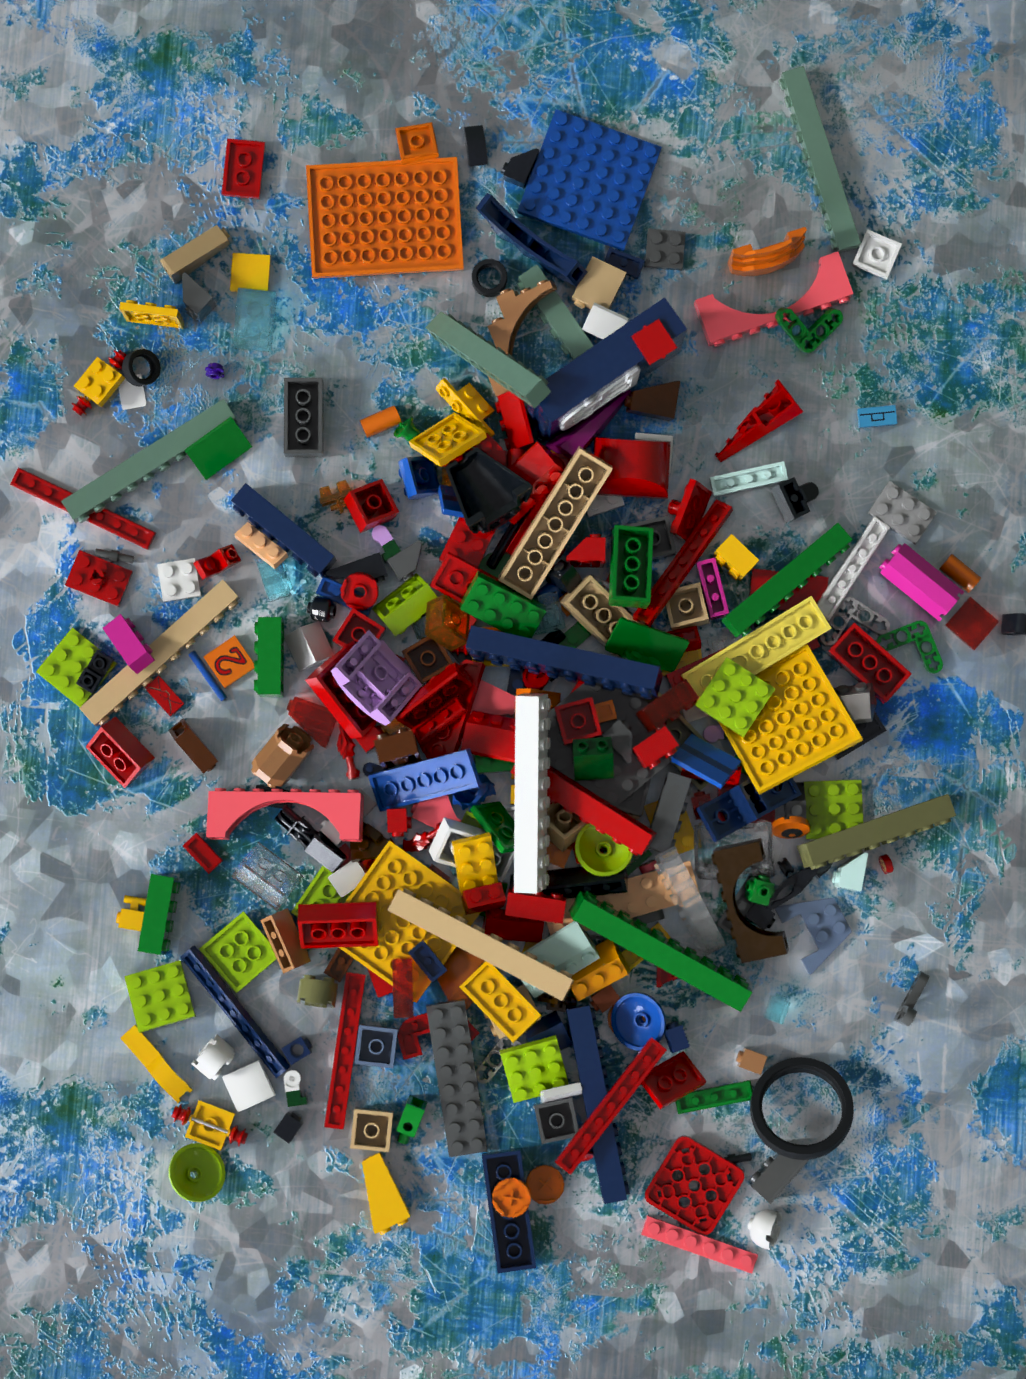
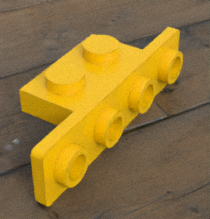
M443 378L436 387L439 395L448 402L458 415L493 437L495 435L494 431L484 420L495 410L470 383L456 391Z

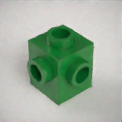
M758 874V877L751 875L750 880L745 885L746 892L744 897L750 902L768 906L770 897L774 895L775 884L766 875Z

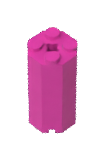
M898 544L891 552L893 554L890 560L885 559L879 566L881 569L880 574L940 622L942 620L940 615H946L960 599L957 596L958 593L963 595L964 591L907 544Z

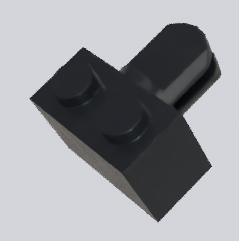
M795 477L770 489L786 523L811 512L807 503L819 495L816 484L808 482L798 486Z

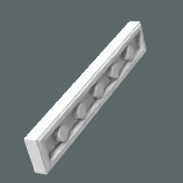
M876 516L872 518L817 602L827 621H830L890 529V526Z

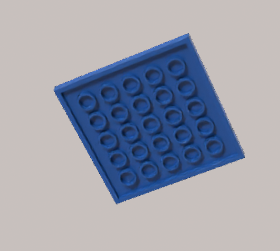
M556 109L517 213L624 251L662 147Z

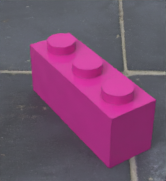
M711 558L696 562L710 620L728 615L729 609L716 559Z
M120 614L104 626L103 630L127 665L138 674L155 661L151 655L153 650L147 643L144 644L142 642L144 637L138 630L134 631L133 628L136 626L129 617L125 619Z

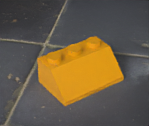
M607 939L596 945L595 947L600 958L572 975L571 979L575 981L571 990L578 1002L630 973L631 969L617 944Z

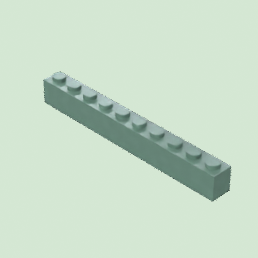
M801 66L782 72L779 86L786 94V97H784L785 104L791 110L790 120L792 125L796 126V138L803 147L801 153L803 160L807 161L809 166L807 168L808 176L810 179L813 178V191L820 200L818 206L820 213L824 214L826 219L824 221L825 229L827 232L830 231L831 247L836 252L838 251L839 254L857 249L861 242L805 68Z
M440 312L425 327L435 340L533 408H536L551 393L550 389L546 386L548 382L544 377L538 376L531 368L527 370L522 362H517L500 347L496 348L491 341H486L482 335L476 334L470 327L467 328L460 320L457 322L451 314L446 315Z
M223 399L66 497L61 502L75 523H83L89 519V515L93 512L98 513L102 511L109 502L112 501L114 503L118 501L125 492H132L138 488V484L141 482H148L153 479L155 473L159 471L164 472L171 467V463L176 460L179 462L187 457L186 448L229 417H232L235 423H237L236 417Z

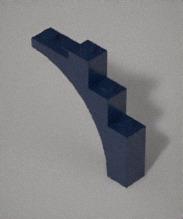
M487 193L477 205L476 209L490 223L491 229L501 239L515 245L524 256L538 262L547 273L575 287L586 275L587 271L579 261L567 256L534 234L512 216L492 195Z

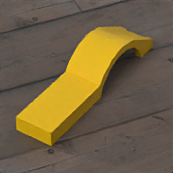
M136 1025L120 1038L142 1062L156 1082L177 1103L181 1101L180 1097L187 1091L190 1093L193 1090L169 1066L150 1040L143 1033L138 1032Z

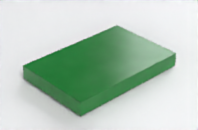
M229 417L186 448L185 452L207 480L252 448V445L233 418Z
M498 801L473 805L470 811L485 832H490L492 842L500 853L513 852L515 821L502 803Z

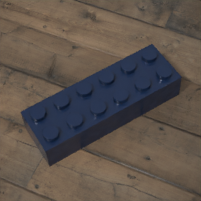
M247 483L232 498L231 502L234 505L232 508L241 517L246 515L251 525L256 529L262 528L265 536L272 541L275 539L277 545L287 553L290 551L293 559L301 566L303 563L307 565V571L314 577L319 575L323 578L326 571H329L337 561L331 552Z
M518 1148L482 1153L497 1273L536 1268L529 1209L524 1214L511 1218L502 1216L496 1211L492 1203L493 1190L500 1181L506 1178H516L525 1183L521 1150Z

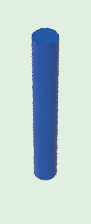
M192 651L189 654L190 658L220 701H224L227 698L226 694L197 653Z

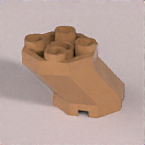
M283 724L279 727L252 761V773L262 779L270 788L282 787L287 783L314 749V745L310 744L311 736L298 726L288 728L289 724Z

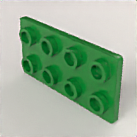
M620 617L605 645V650L621 655L623 659L659 666L661 672L662 669L673 672L687 649L689 640Z

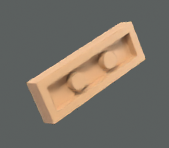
M249 522L234 534L237 540L274 569L289 557L286 551Z

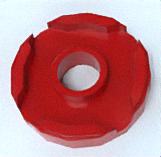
M364 572L350 574L344 579L341 586L342 599L349 608L356 610H366L373 606L379 596L377 581L371 575ZM362 587L365 590V594L358 596L355 593V588Z

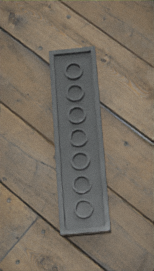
M465 999L427 1004V1016L449 1157L488 1152Z

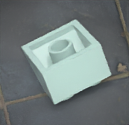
M868 853L857 854L838 867L836 872H833L832 883H834L835 888L856 892L862 891Z

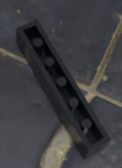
M583 867L547 870L546 874H549V885L546 886V889L541 890L544 892L543 894L551 895V893L563 894V897H566V899L576 898L580 891L584 893L589 891L596 896L628 892V874L626 868L618 874L607 877L591 874ZM514 874L510 875L509 889L514 887Z

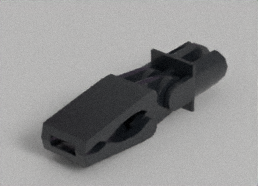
M284 805L274 819L288 831L286 835L290 834L296 841L300 842L304 846V851L332 873L336 872L347 856L325 834L315 830L304 819L305 816L301 818L288 805Z
M826 861V866L811 870V867H808L788 877L775 889L769 903L775 900L778 894L788 885H794L791 893L782 899L774 901L772 905L765 907L771 911L797 896L812 881L814 876L818 879L831 868L832 863L829 864Z

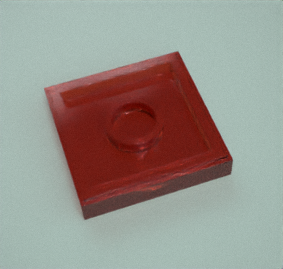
M969 597L944 626L974 651L999 621L973 598Z

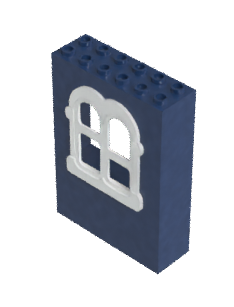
M664 297L546 378L548 382L546 386L550 389L551 393L536 408L529 404L527 405V417L532 425L536 423L539 429L538 433L543 440L547 439L549 442L563 431L587 419L600 407L622 392H626L634 387L639 380L680 353L687 328ZM659 319L677 346V349L667 354L665 359L661 358L652 365H649L631 336L642 330L643 326H648Z

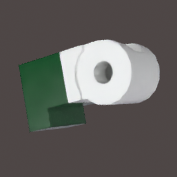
M290 1070L284 1076L288 1107L308 1104V1097H302L300 1083L302 1076L297 1070Z

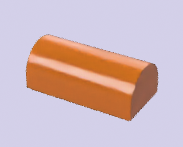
M395 405L359 420L367 438L397 426L402 422Z
M953 554L939 568L968 593L981 580L978 574Z

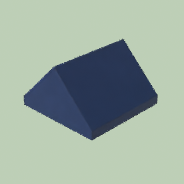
M557 1011L541 1017V1020L535 1022L524 1033L528 1042L556 1035L560 1051L573 1045Z

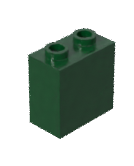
M611 737L572 740L575 781L614 778Z

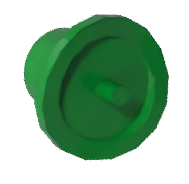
M411 416L403 423H399V426L393 433L396 438L403 437L409 442L421 433L412 422L414 417Z

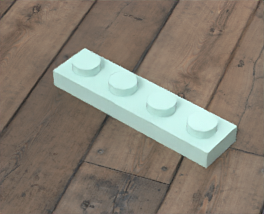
M782 461L718 475L709 479L713 497L784 482L788 480L785 463Z

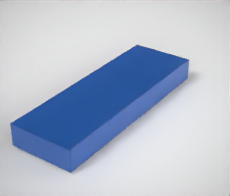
M323 576L316 594L331 598L333 602L349 608L341 597L342 584ZM355 590L358 596L364 595V593ZM373 606L366 610L357 611L368 617Z

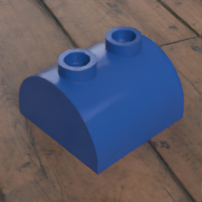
M425 456L406 457L398 462L400 468L398 473L403 479L405 486L403 491L408 500L421 499L438 494L439 481L434 463Z

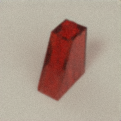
M294 697L293 700L290 699L286 709L289 711L288 715L321 747L327 749L337 720L327 707L298 697Z

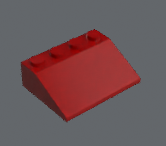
M354 641L343 647L305 679L351 739L363 737L378 722L362 711L345 694L331 672L335 665L356 644Z

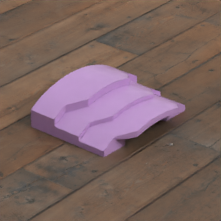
M369 630L331 670L335 680L345 694L362 711L385 726L392 722L422 686L411 673V668L388 647L384 640H378Z

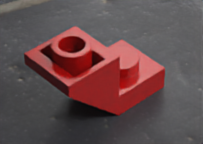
M233 544L218 549L208 557L197 560L193 564L202 580L232 567L239 563L241 559Z

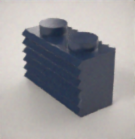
M676 1021L666 1024L664 1033L672 1053L690 1047L687 1040L688 1037L685 1036L684 1026Z

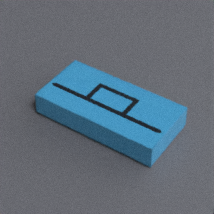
M896 405L857 409L859 428L898 424Z

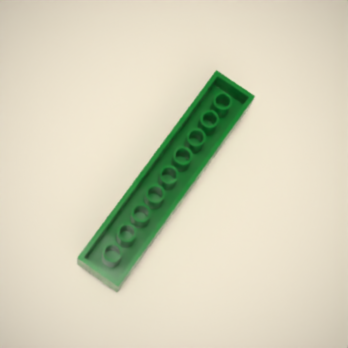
M586 891V893L579 892L569 909L574 921L740 1012L742 1011L752 994V990L749 987L750 984L746 982L747 979L739 974H736V976L732 975L725 966H716L713 964V960L706 956H703V958L698 956L697 952L688 946L686 949L683 948L676 939L672 937L670 939L663 936L664 933L658 929H649L646 927L647 924L639 919L636 921L631 919L630 914L623 910L618 912L609 902L605 900L603 902L596 899L597 896L589 891Z

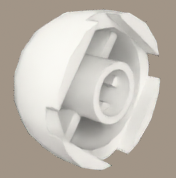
M769 1209L761 1210L754 1218L749 1220L748 1229L751 1230V1238L758 1246L768 1250H772L771 1246H775L781 1229L778 1226V1220L782 1221V1213Z

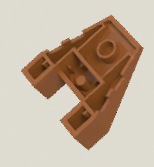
M459 947L455 948L445 962L444 966L447 971L437 980L448 1001L465 999L467 1010L473 1001L459 986L480 967L484 960Z

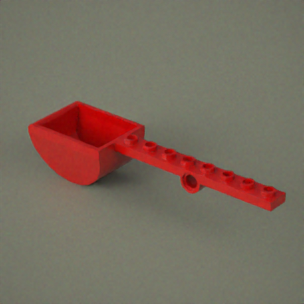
M595 437L593 454L613 467L597 495L668 499L671 441ZM504 450L506 455L505 467L509 468L526 450ZM553 453L564 462L565 467L568 465L569 458L563 454ZM464 454L459 455L453 460L461 461Z

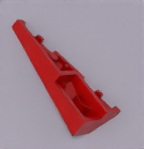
M779 379L775 382L776 386L774 389L763 396L764 401L758 407H754L736 428L738 432L733 438L726 440L727 445L720 453H715L720 462L803 413V410Z

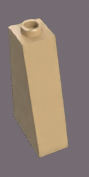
M216 225L162 258L160 262L172 281L177 284L182 280L184 272L189 275L230 245L228 240L230 236L224 228L220 229Z

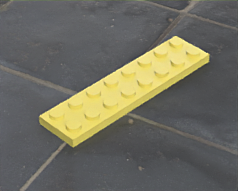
M810 596L688 670L681 677L695 700L698 701L726 657L756 675L831 629V626L813 597Z

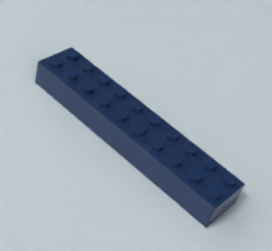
M472 625L465 647L470 656L473 657L472 659L478 662L487 660L496 666H502V664L510 665V668L514 670L528 669V672L532 674L546 673L548 677L555 679L560 676L566 678L565 680L576 683L578 680L591 687L596 685L603 686V689L609 691L619 689L627 695H633V693L641 694V697L645 699L658 698L663 678L659 666Z
M589 1004L566 1008L587 1119L610 1090L608 1084L605 1085L604 1078H607L605 1065L601 1066L600 1059L604 1058L602 1047L597 1045V1040L600 1039L599 1031L593 1025V1020H596L595 1010L590 1008ZM612 1122L592 1147L604 1204L627 1200V1195L630 1194L628 1182L623 1180V1175H626L625 1165L619 1159V1156L622 1155L621 1145L615 1139V1136H619L617 1124Z

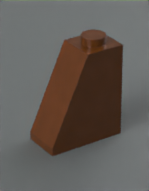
M680 381L669 382L629 393L624 402L626 412L665 421L673 420L675 418Z
M184 718L168 730L175 742L203 774L215 768L218 760Z

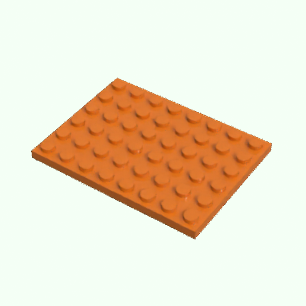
M457 157L432 158L402 163L401 160L306 165L312 279L464 270Z

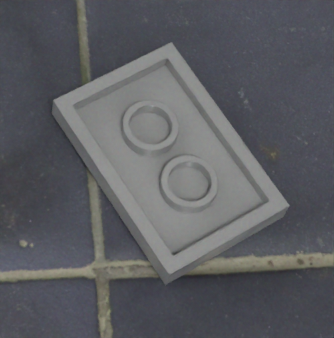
M891 481L887 483L868 514L873 517L876 516L890 526L892 530L913 544L918 542L937 513Z

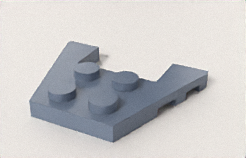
M834 897L774 908L781 923L800 914L818 950L801 959L809 975L852 932Z

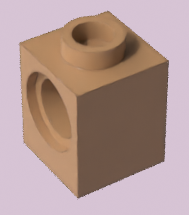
M747 1048L739 1051L736 1058L738 1067L760 1075L767 1060V1056Z

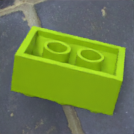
M415 573L413 578L400 585L372 609L396 637L398 634L404 633L413 622L419 621L428 610L434 609L440 599L431 587Z

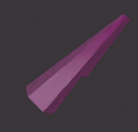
M631 391L622 392L593 412L590 417L580 421L545 444L546 447L557 454H563L571 460L579 446L586 450L594 438L602 433L623 406L626 396Z

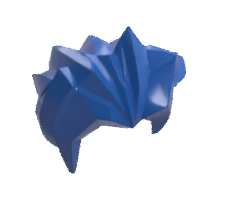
M478 774L482 785L452 793V805H460L463 811L469 808V812H471L470 809L473 805H479L485 801L486 797L496 795L495 784L486 775Z

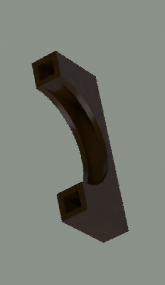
M761 838L715 848L714 854H712V861L718 868V873H716L717 881L719 884H722V900L724 903H727L728 910H726V916L728 921L732 923L731 935L733 940L736 939L738 946L735 947L737 958H741V962L746 963L787 954L789 946L785 931H766L752 925L741 914L736 903L735 888L739 876L746 868L754 863L763 861L766 857Z

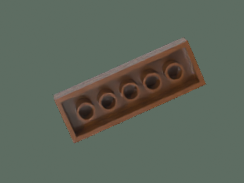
M408 728L396 730L397 734L390 736L388 733L378 735L376 740H373L379 763L383 769L421 759L412 730H408Z

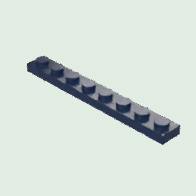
M194 945L181 956V959L276 1078L279 1077L291 1066Z

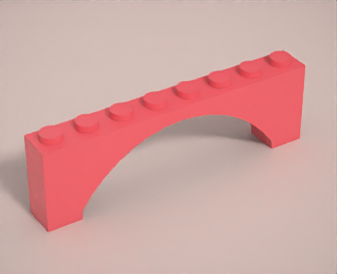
M838 251L820 257L818 261L820 267L812 286L796 303L787 307L797 316L802 314L804 317L814 313V310L821 308L823 311L831 308L834 303L844 304L850 301L849 298L854 293ZM713 294L696 299L694 302L708 346L714 345V347L725 344L726 340L732 339V341L741 339L743 334L750 333V335L760 332L761 328L768 327L770 329L779 325L775 318L776 312L768 314L741 312L724 305L715 299ZM783 313V316H784L783 319H784V320H787L788 322H791V321L788 320V318L786 317L787 313Z
M481 680L470 715L474 710L513 717L516 696ZM448 795L414 803L410 811L413 814V819L436 829V825L439 822H442L444 817L458 822L462 821L457 818L453 811Z
M215 788V791H209L206 837L210 840H230V834L245 818L261 808L277 803H298L311 807L327 817L339 832L340 840L343 842H362L364 795L359 793V790H347V793H340V790L330 789L327 793L321 792L319 789H310L309 792H302L301 789H290V792H283V789H271V792H264V789L254 788L252 792H247L243 788H234L233 791H226L225 788Z

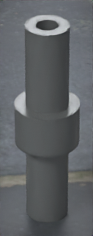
M96 549L95 556L107 558L112 562L122 561L131 564L134 562V556L121 554L120 551H106L102 549Z

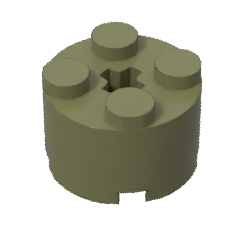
M304 975V979L299 980L296 1003L300 1004L302 1000L308 1006L326 1008L327 1004H331V1008H335L338 984L334 983V978L323 977V980H316V976Z

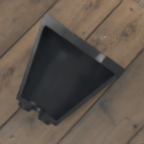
M476 447L472 451L469 450L464 453L461 461L453 460L445 467L467 527L475 534L478 531L482 533L490 532L508 522L521 510L519 507L521 503L528 501L533 489L531 483Z

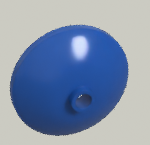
M634 992L621 997L616 1002L611 1014V1025L615 1036L624 1046L640 1051L650 1037L658 1043L661 1041L666 1030V1017L662 1007L653 997L645 993ZM642 1016L646 1018V1022L642 1020Z

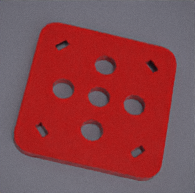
M686 1135L680 1136L674 1142L646 1188L645 1199L652 1206L701 1235H708L714 1230L744 1180V1172L739 1166ZM689 1148L688 1152H682V1149ZM707 1164L710 1167V1171L707 1174H702L699 1171L700 1165ZM679 1170L683 1173V1178L675 1180L672 1177V1173ZM727 1174H731L732 1180H728ZM696 1180L700 1183V1188L698 1190H691L689 1183ZM659 1190H661L662 1196L660 1197L658 1196L657 1192ZM710 1190L715 1191L717 1197L715 1200H708L705 1196L706 1193ZM687 1197L690 1200V1204L683 1207L679 1204V1199Z

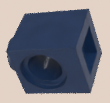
M301 1036L281 1048L290 1065H293L312 1053L311 1048L313 1046L308 1038L304 1039ZM295 1044L303 1046L304 1051L301 1055L294 1053L293 1047Z

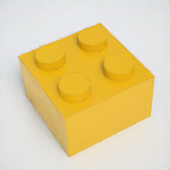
M732 534L713 554L716 563L720 567H726L729 570L727 572L729 576L739 581L759 562V559Z

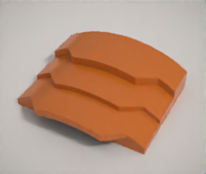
M806 227L787 232L783 242L758 250H753L751 244L732 249L728 260L731 274L759 276L775 272L787 266L804 250L803 242L807 231Z

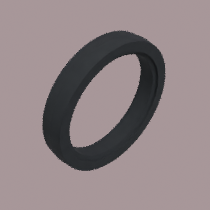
M797 1057L780 1061L762 1074L752 1092L750 1113L756 1133L771 1150L787 1158L811 1160L827 1155L842 1143L853 1122L854 1105L852 1094L846 1081L835 1069L819 1060ZM791 1073H809L822 1078L832 1086L839 1097L842 1115L839 1125L829 1137L818 1143L798 1145L781 1139L769 1128L763 1115L762 1101L770 1085L782 1076Z

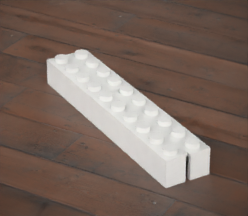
M524 693L516 696L514 893L537 894L549 885V874H546L547 866H549L547 847H549L550 837L547 835V827L550 825V817L547 816V808L550 806V797L547 796V788L550 787V777H547V769L550 768L548 749H550L551 741L548 738V730L551 727V720L548 718V710L551 708V700L548 698V694Z

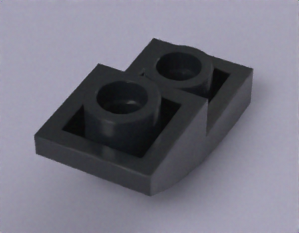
M483 125L463 127L468 166L487 165L488 158Z
M99 649L96 650L76 684L90 693H94L115 659Z

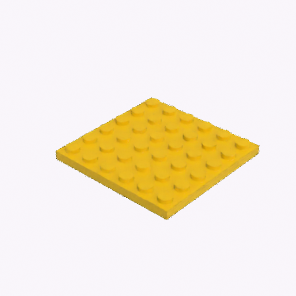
M808 644L755 675L776 689L744 738L719 722L759 795L863 741L862 736Z
M389 840L345 902L377 903L378 946L338 948L417 1003L431 984V980L408 952L424 940L444 965L457 946L388 911L398 889L403 891L406 888L417 894L416 899L420 900L423 897L433 902L432 907L438 909L440 906L450 911L449 916L453 918L458 915L468 920L467 925L472 926L481 912L466 915L459 889Z

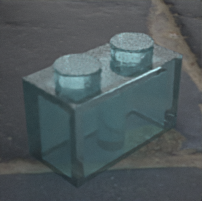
M265 561L257 564L269 602L292 595L290 590L294 588L291 579H286L285 572L288 570L285 561L276 569Z

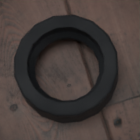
M484 259L476 264L472 271V285L480 295L494 297L505 289L507 271L504 265L494 259ZM486 267L495 268L500 273V283L492 289L484 288L478 281L480 271Z
M139 349L132 351L123 360V375L134 386L149 385L155 382L160 375V361L150 350ZM137 357L146 359L150 366V374L145 379H140L133 371V360Z

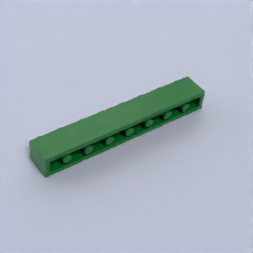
M839 523L835 524L721 621L736 638L739 635L744 637L752 630L750 628L752 624H760L766 618L764 614L768 611L773 613L780 607L779 602L782 599L787 601L794 595L792 591L795 588L801 589L808 583L806 580L811 575L816 577L823 571L820 567L825 563L829 566L836 560L835 555L838 552L843 554L850 548L848 544L853 539Z

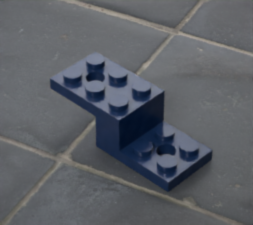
M793 778L779 784V791L771 788L760 795L752 781L748 779L696 808V811L715 843L802 794ZM719 812L725 815V821H721L718 818Z

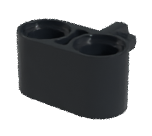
M1003 614L1001 634L1012 636L1026 635V614Z

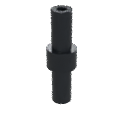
M734 1153L724 1157L735 1165L740 1162L752 1161L751 1153L735 1155Z

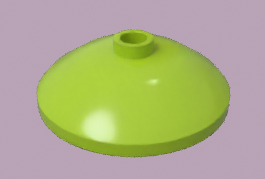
M591 823L586 824L578 833L575 842V853L581 866L591 874L602 877L612 876L624 870L629 864L633 853L624 844L619 845L615 843L610 835L598 832ZM600 848H605L607 852L601 853Z
M188 1144L179 1149L170 1161V1183L175 1192L188 1201H207L216 1196L223 1187L225 1181L223 1160L213 1148L205 1144ZM191 1172L195 1174V1178L190 1176Z

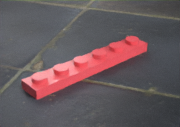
M648 1215L641 1235L751 1274L758 1257L756 1253Z

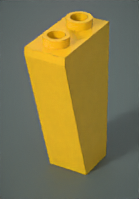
M381 1152L364 1159L362 1165L373 1231L375 1234L380 1232L383 1235L391 1230V1226L395 1224L401 1226L407 1223L411 1214Z

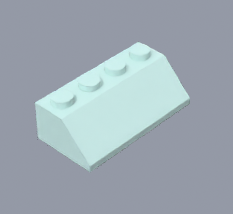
M576 921L571 922L526 950L537 956L536 961L543 963L545 960L555 965L554 970L560 972L562 969L572 975L600 958L595 944ZM522 980L534 998L544 993V991Z

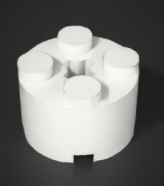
M217 1034L214 1036L215 1040L211 1039L199 1052L197 1061L194 1059L191 1063L208 1079L213 1078L214 1080L221 1074L222 1066L224 1064L228 1065L235 1057V1049Z

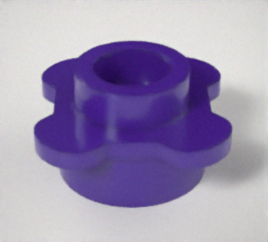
M210 363L208 367H205V371H207L206 376L212 379L224 377V369L221 364Z

